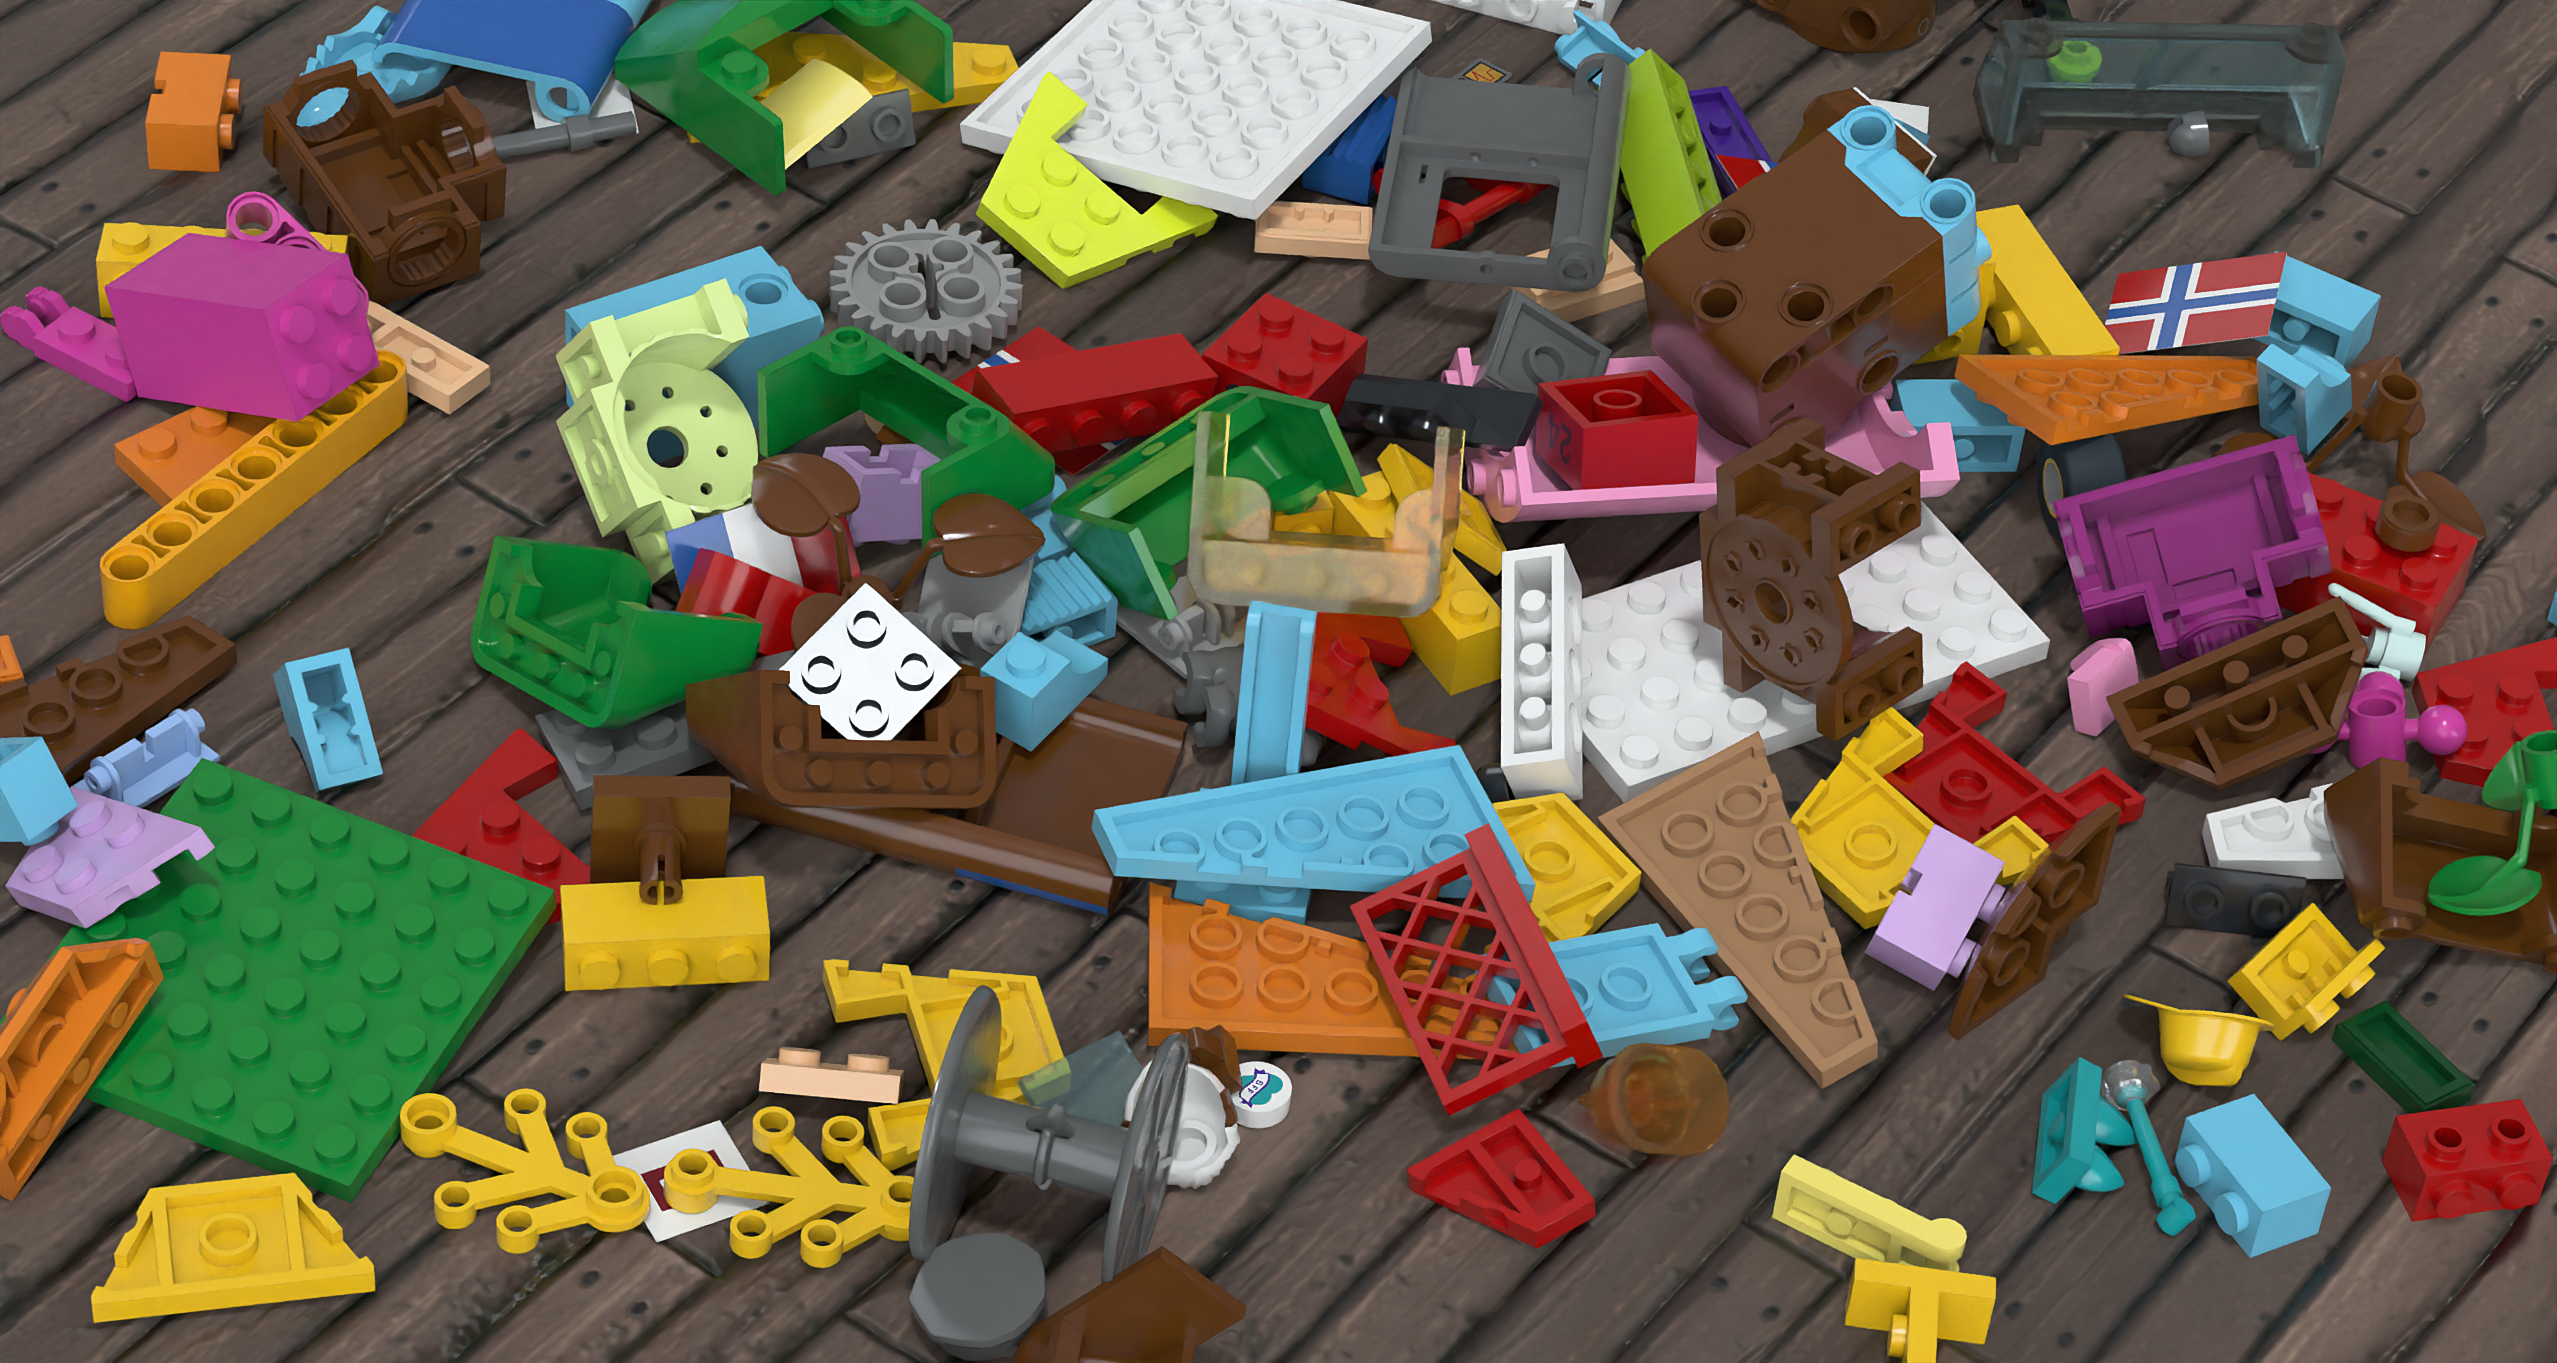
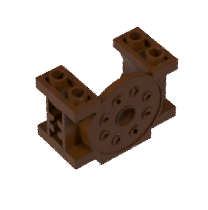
M1807 417L1717 467V504L1700 513L1699 520L1703 622L1722 631L1724 684L1740 693H1744L1763 680H1767L1815 704L1817 732L1834 741L1839 740L1923 688L1922 634L1908 626L1896 632H1875L1854 622L1848 597L1838 576L1921 526L1920 470L1900 461L1876 475L1825 451L1824 425Z

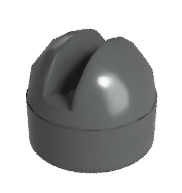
M2202 110L2181 114L2169 123L2166 137L2173 152L2183 157H2197L2209 154V131L2206 117Z

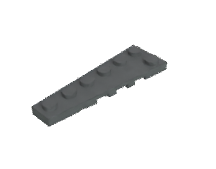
M918 618L909 620L910 623L932 641ZM795 650L755 659L747 672L779 670L795 654ZM790 690V692L796 699H798L803 704H806L792 690ZM686 700L617 730L587 727L557 709L535 716L540 737L549 753L557 759L558 769L580 810L592 807L594 775L675 776L716 760L695 742L688 731Z

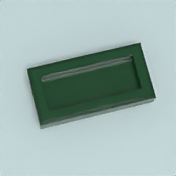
M2386 1000L2336 1024L2332 1041L2408 1114L2456 1108L2470 1101L2475 1084Z

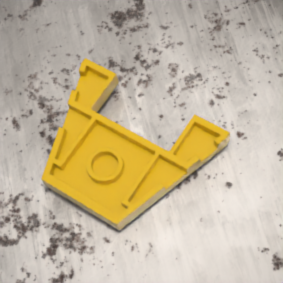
M1893 707L1871 719L1870 724L1859 738L1853 737L1842 751V759L1827 780L1821 779L1790 819L1791 823H1794L1818 887L1864 929L1880 924L1899 890L1911 895V893L1900 888L1934 826V823L1882 777L1923 751L1924 734ZM2013 816L1973 843V845L2005 862L1995 883L2001 886L2015 882L2030 863L2049 846L2017 816Z
M1563 792L1491 803L1536 884L1532 901L1528 903L1548 943L1593 935L1639 890L1641 871ZM1491 944L1485 946L1484 954L1488 953Z
M831 959L823 961V982L836 1023L906 1013L932 1094L947 1046L960 1014L969 997L981 985L990 987L997 994L1001 1006V1043L993 1096L1039 1106L1069 1092L1070 1073L1036 976L950 969L948 978L911 975L908 965L883 963L882 973L849 970V960ZM931 1098L868 1108V1130L876 1156L889 1171L918 1159Z

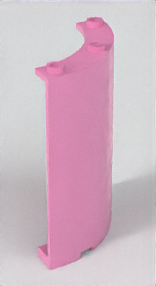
M1457 348L1449 369L1442 371L1441 383L1473 386L1479 366H1472L1470 348ZM1659 356L1609 358L1604 375L1652 370L1698 414L1695 483L1573 490L1535 451V426L1525 446L1514 447L1511 453L1461 446L1467 465L1466 476L1469 494L1472 496L1478 495L1488 514L1501 523L1706 511L1717 504L1716 468L1750 448L1724 438L1707 424L1695 405L1691 387ZM1891 381L1881 390L1861 400L1845 423L1825 437V451L1876 475L1900 461L1919 469L1921 498L1943 496L1952 490L1960 480L1951 423H1926L1922 430L1917 433V430L1909 422L1903 411L1890 410L1885 399L1892 398L1893 387Z

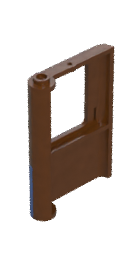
M955 662L961 667V671L954 678L964 676L980 677V668ZM1086 697L1032 751L996 732L997 778L995 789L990 798L982 805L961 809L956 819L924 810L777 807L767 804L728 771L727 776H730L732 814L737 817L1111 916L1129 877L1113 875L1091 829L1094 810L1164 798L1182 755L1188 723Z

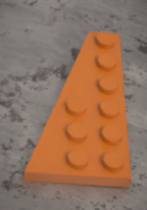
M1959 355L1954 375L1957 380L1975 392L1977 400L1996 406L2007 414L2006 419L2008 422L2022 428H2027L2049 445L2259 404L2257 358L2254 356Z

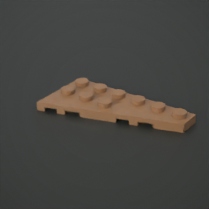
M1759 731L1597 817L1598 828L1641 871L1640 882L1684 932L1695 928L1708 929L1719 949L1716 954L1705 956L1724 977H1737L1748 995L1746 1003L1822 1089L1878 1058L1877 1038L1856 983L1850 978L1841 954V944L1835 928L1830 926L1824 910L1823 897L1794 823H1791L1782 800L1781 787L1776 774H1772L1765 755V746Z

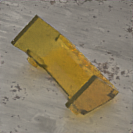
M1198 411L1187 577L1190 587L1199 598L1208 603L1250 607L1252 600L1318 612L1402 618L1422 616L1436 606L1442 594L1459 526L1465 429L1437 427L1433 490L1417 491L1407 496L1400 503L1395 514L1393 539L1272 530L1273 504L1268 491L1260 483L1252 479L1226 477L1230 414Z

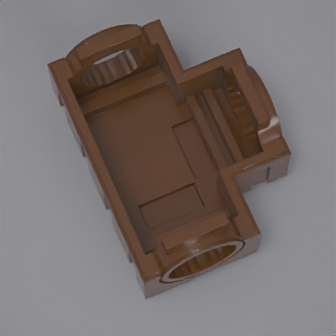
M351 59L295 77L294 84L287 91L282 101L264 106V157L271 167L276 168L280 173L281 181L297 204L303 206L308 213L307 218L317 232L326 235L348 236L349 260L353 274L367 290L369 301L383 306L479 273L480 222L484 220L488 222L504 216L507 167L497 157L494 139L484 116L472 102L464 99L455 85L445 88L443 95L398 109L371 72L357 76V66ZM336 87L349 89L345 104L341 106L340 110L333 117L318 125L309 127L296 125L300 111L312 97L317 96L320 92ZM464 134L466 135L467 141L470 145L471 153L469 152L468 146L466 144Z

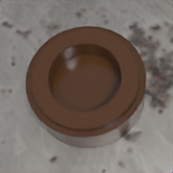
M2409 494L2395 495L2385 499L2380 505L2375 530L2379 538L2393 548L2408 552L2422 551L2431 547L2436 541L2441 516L2436 507L2421 497Z

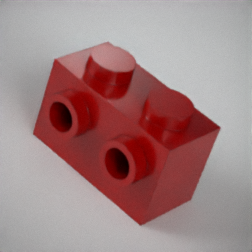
M2522 1099L2397 1115L2395 1116L2381 1162L2411 1221L2415 1222L2436 1218L2452 1219L2465 1214L2500 1209L2516 1210L2525 1206L2536 1205L2539 1202L2553 1157Z

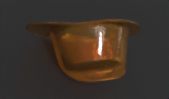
M1650 1043L1627 1045L1615 1058L1608 1060L1596 1072L1591 1083V1090L1578 1097L1580 1106L1591 1108L1592 1117L1597 1129L1607 1140L1642 1153L1686 1156L1702 1153L1709 1149L1719 1140L1727 1125L1730 1106L1727 1085L1717 1065L1702 1051L1686 1046Z

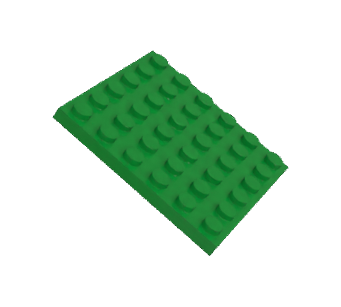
M201 758L159 814L201 827L215 848L199 860H196L190 851L184 850L153 870L158 875L160 884L142 895L124 902L114 912L86 929L73 925L47 959L48 961L61 947L141 938L151 943L164 979L83 1098L273 1173H295L304 1185L352 1203L401 1133L400 1111L404 1103L416 1095L430 1091L556 909L555 890ZM5 1014V1016L2 1018V1020L0 1021V1026L2 1025V1023H3L4 1020L6 1019V1014Z

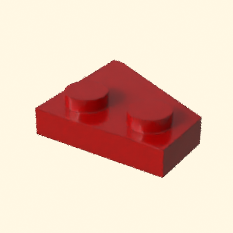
M1519 1108L1406 1169L1408 1186L1414 1193L1537 1249L1596 1217L1595 1199Z

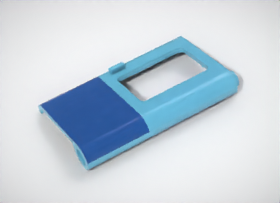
M405 0L374 49L371 61L382 63L388 53L397 52L534 81L537 105L543 114L552 121L561 124L562 118L581 114L588 116L615 69V57L627 39L638 29L653 0ZM562 87L567 89V109L559 106L552 99L550 93L552 88Z

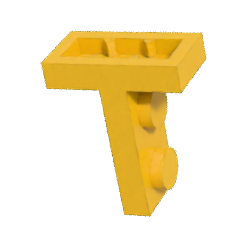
M1856 1258L1846 1300L1844 1325L1889 1331L1887 1356L1899 1357V1363H1936L1937 1338L1985 1344L1996 1299V1277Z

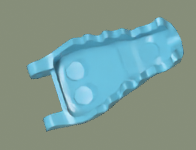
M374 6L365 18L350 30L336 35H327L324 46L318 45L316 58L309 57L304 73L301 72L300 76L352 59L357 66V76L371 72L392 102L396 104L421 96L438 86L453 64L397 52L388 53L382 63L371 61L374 49L395 17L392 11L380 6ZM336 87L320 92L317 96L312 97L300 111L296 125L309 127L318 125L333 117L340 110L341 106L345 104L349 89Z

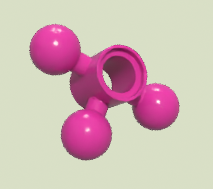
M2375 671L2366 674L2357 683L2348 709V718L2344 720L2338 740H2348L2349 760L2354 766L2362 768L2379 757L2404 762L2406 759V741H2419L2426 751L2435 755L2451 754L2457 751L2465 742L2467 724L2463 715L2457 709L2448 705L2432 706L2426 709L2419 719H2406V701L2402 684L2390 673ZM2334 742L2307 754L2322 753L2328 750Z

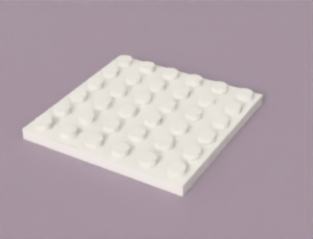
M1092 0L960 123L962 142L987 149L992 153L1005 154L1043 76L1050 71L1088 104L1083 117L1055 142L1097 178L1128 186L1137 191L1151 192L1181 200L1186 204L1200 205L1227 212L1236 217L1256 220L1432 42L1431 25L1427 21L1339 0Z

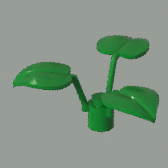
M2557 730L2536 732L2528 735L2521 742L2516 741L2494 767L2483 787L2482 802L2484 807L2511 813L2522 809L2517 848L2514 856L2508 862L2494 856H2474L2451 862L2439 870L2430 880L2428 894H2426L2427 902H2431L2439 908L2454 913L2484 916L2515 910L2531 901L2539 893L2542 887L2541 875L2536 871L2523 869L2528 860L2535 805L2543 808V811L2557 809Z

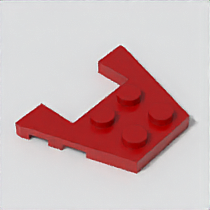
M1390 610L1317 611L1305 727L1354 750L1363 741L1382 750L1386 758L1456 746L1454 739L1403 727L1395 716L1388 700L1389 691L1379 680L1371 660L1401 668L1413 651L1396 612Z
M2557 637L2416 674L2411 692L2419 716L2432 706L2448 705L2457 709L2463 715L2467 724L2465 742L2457 751L2448 755L2432 754L2440 778L2484 787L2494 767L2516 741L2521 742L2525 737L2536 732L2554 730L2540 689H2557Z
M1967 661L1956 669L1953 674L1952 683L1945 692L1940 691L1930 703L1928 714L1917 727L1924 734L1923 751L1892 772L1882 776L1934 824L1971 844L2013 816H2017L2046 843L2055 841L2088 813L2109 802H2113L2121 808L2118 825L2141 818L2146 798L2105 766L2063 792L2056 793L1973 728L2004 710L2007 692Z
M522 728L514 731L412 835V837L555 890L556 909L545 925L561 921V885L590 884V865L584 864L515 802L558 779L557 759Z

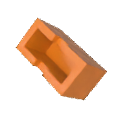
M161 51L155 75V89H161L162 94H151L145 121L149 169L220 173L224 149L233 150L235 146L236 119L234 114H241L243 102L242 79L232 78L231 55Z

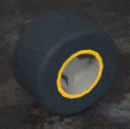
M2112 434L2049 445L2042 441L2039 447L2036 463L2039 504L2043 519L2050 533L2057 540L2063 541L2052 501L2127 481L2122 453Z

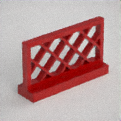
M1489 823L1464 835L1470 848L1350 905L1352 913L1448 1116L1570 1057L1574 1058L1578 1068L1603 1057L1591 1028ZM1467 874L1469 875L1473 884L1462 907L1436 901L1442 886ZM1481 902L1486 912L1478 911ZM1397 908L1412 912L1401 936L1376 931L1372 920ZM1428 916L1454 921L1444 946L1417 940ZM1470 925L1497 932L1486 956L1459 950ZM1385 949L1394 951L1390 959ZM1505 951L1511 962L1502 960ZM1409 955L1436 961L1425 986L1399 980ZM1452 965L1479 971L1467 996L1441 990ZM1494 975L1521 981L1510 1006L1483 1000ZM1408 998L1418 1000L1414 1009ZM1530 1001L1536 1012L1526 1010ZM1433 1004L1460 1010L1449 1036L1423 1030L1422 1027ZM1476 1014L1503 1020L1492 1046L1464 1040ZM1519 1025L1544 1030L1550 1042L1525 1054L1507 1050ZM1432 1048L1442 1050L1438 1059ZM1457 1054L1484 1061L1476 1078L1453 1089L1450 1088L1446 1077Z

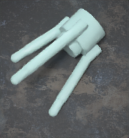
M2331 583L2328 587V592L2334 597L2341 596L2343 602L2386 626L2385 629L2374 627L2369 637L2361 635L2368 649L2365 663L2374 665V668H2362L2359 680L2368 673L2384 671L2394 675L2398 680L2402 679L2412 682L2419 670L2426 644V635L2414 632L2416 621L2395 616L2339 584Z

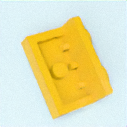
M2311 903L2298 913L2227 982L2260 1019L2275 1024L2274 1030L2271 1031L2281 1041L2300 1026H2303L2311 1034L2328 1021L2340 1009L2333 998L2340 992L2347 999L2363 987L2376 974L2368 964L2385 947L2375 938L2357 952L2318 907Z

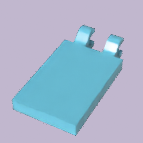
M1654 923L1548 943L1602 1052V1058L1709 1038L1712 1028L1721 1031L1738 1025L1739 1018L1731 1005L1746 1002L1748 995L1735 976L1721 977L1710 983L1700 985L1693 983L1709 977L1710 970L1702 956L1716 954L1719 949L1706 928H1695L1681 935L1666 937L1659 924ZM1505 951L1502 960L1511 962ZM1494 975L1486 994L1491 1002L1510 1006L1521 981ZM1530 1001L1526 1010L1536 1012ZM1524 1025L1518 1026L1512 1039L1519 1053L1522 1054L1550 1042L1544 1030ZM1570 1057L1550 1068L1574 1064L1576 1062L1573 1057Z

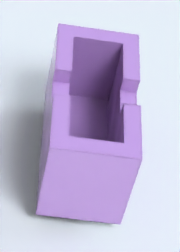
M917 444L882 445L879 456H870L871 451L865 446L825 448L823 457L843 467L858 485L861 497L859 507L855 512L846 516L854 547H860L863 545V542L886 541L905 545L910 542V539H922L921 471L941 461L940 458Z
M1934 824L1900 888L1908 891L1911 895L1901 890L1897 892L1864 953L1935 991L1946 972L1958 978L1976 945L1975 942L1965 937L1975 918L1987 923L2006 889L1995 883L2005 862Z

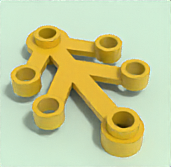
M528 1088L515 1090L504 1101L505 1126L510 1132L521 1136L526 1152L457 1125L456 1107L445 1096L434 1093L416 1095L406 1101L401 1108V1138L414 1154L424 1158H433L449 1152L504 1174L469 1183L449 1181L439 1186L434 1193V1214L436 1221L443 1227L449 1229L465 1228L475 1221L477 1210L546 1193H553L566 1198V1200L533 1209L527 1206L514 1205L505 1208L498 1214L496 1219L498 1245L506 1252L522 1254L531 1251L537 1246L540 1238L539 1234L585 1223L606 1232H622L638 1226L649 1214L650 1193L647 1186L632 1169L616 1166L608 1146L607 1122L598 1114L591 1112L576 1114L568 1120L565 1128L566 1149L575 1158L584 1160L589 1175L587 1176L564 1167L546 1121V1100L536 1090ZM522 1110H530V1111H533L532 1113H529V1114H520V1113H517V1112L522 1111ZM582 1134H592V1135H595L594 1137H591V1138H581V1137H579V1136L582 1135ZM450 1203L464 1204L460 1207L447 1206ZM514 1227L526 1228L522 1232H514L509 1229Z
M775 1106L763 1108L755 1114L753 1118L752 1141L754 1146L760 1151L772 1154L792 1176L719 1167L707 1152L695 1148L678 1152L665 1167L664 1198L672 1208L683 1213L695 1214L707 1211L717 1203L720 1195L785 1204L768 1214L757 1210H745L732 1218L729 1244L735 1254L744 1258L752 1259L764 1256L769 1252L773 1243L803 1228L800 1239L801 1258L808 1265L817 1268H827L835 1265L841 1259L842 1253L878 1234L894 1241H909V1217L914 1177L894 1176L863 1145L864 1128L853 1117L836 1116L825 1122L822 1128L821 1150L829 1160L836 1163H844L862 1185L840 1183L794 1136L795 1119L788 1110ZM776 1128V1129H779V1130H781V1131H780V1132H769V1131H766V1129ZM844 1137L850 1139V1141L842 1142L835 1139ZM835 1210L856 1213L839 1224L830 1220L820 1219ZM756 1232L760 1235L749 1237L743 1235V1233ZM817 1241H825L830 1243V1245L818 1246L813 1243Z

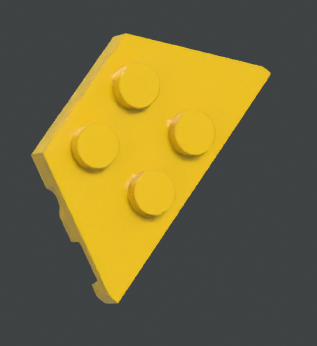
M295 1173L150 1188L136 1213V1225L125 1233L114 1253L115 1267L104 1287H95L91 1295L93 1321L98 1323L375 1291L374 1265L367 1256L359 1259L343 1241V1228L328 1211L322 1210L314 1204L312 1193Z

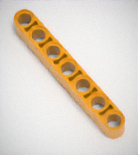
M376 350L380 365L298 422L284 419L273 421L110 548L101 557L100 561L103 609L107 621L113 626L130 630L145 628L155 623L401 427L408 418L407 365L404 358L388 350Z

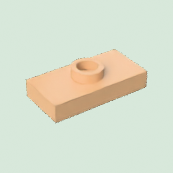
M1274 201L1255 220L1254 252L1302 255L1308 258L1334 257L1370 260L1368 247L1372 232V208Z

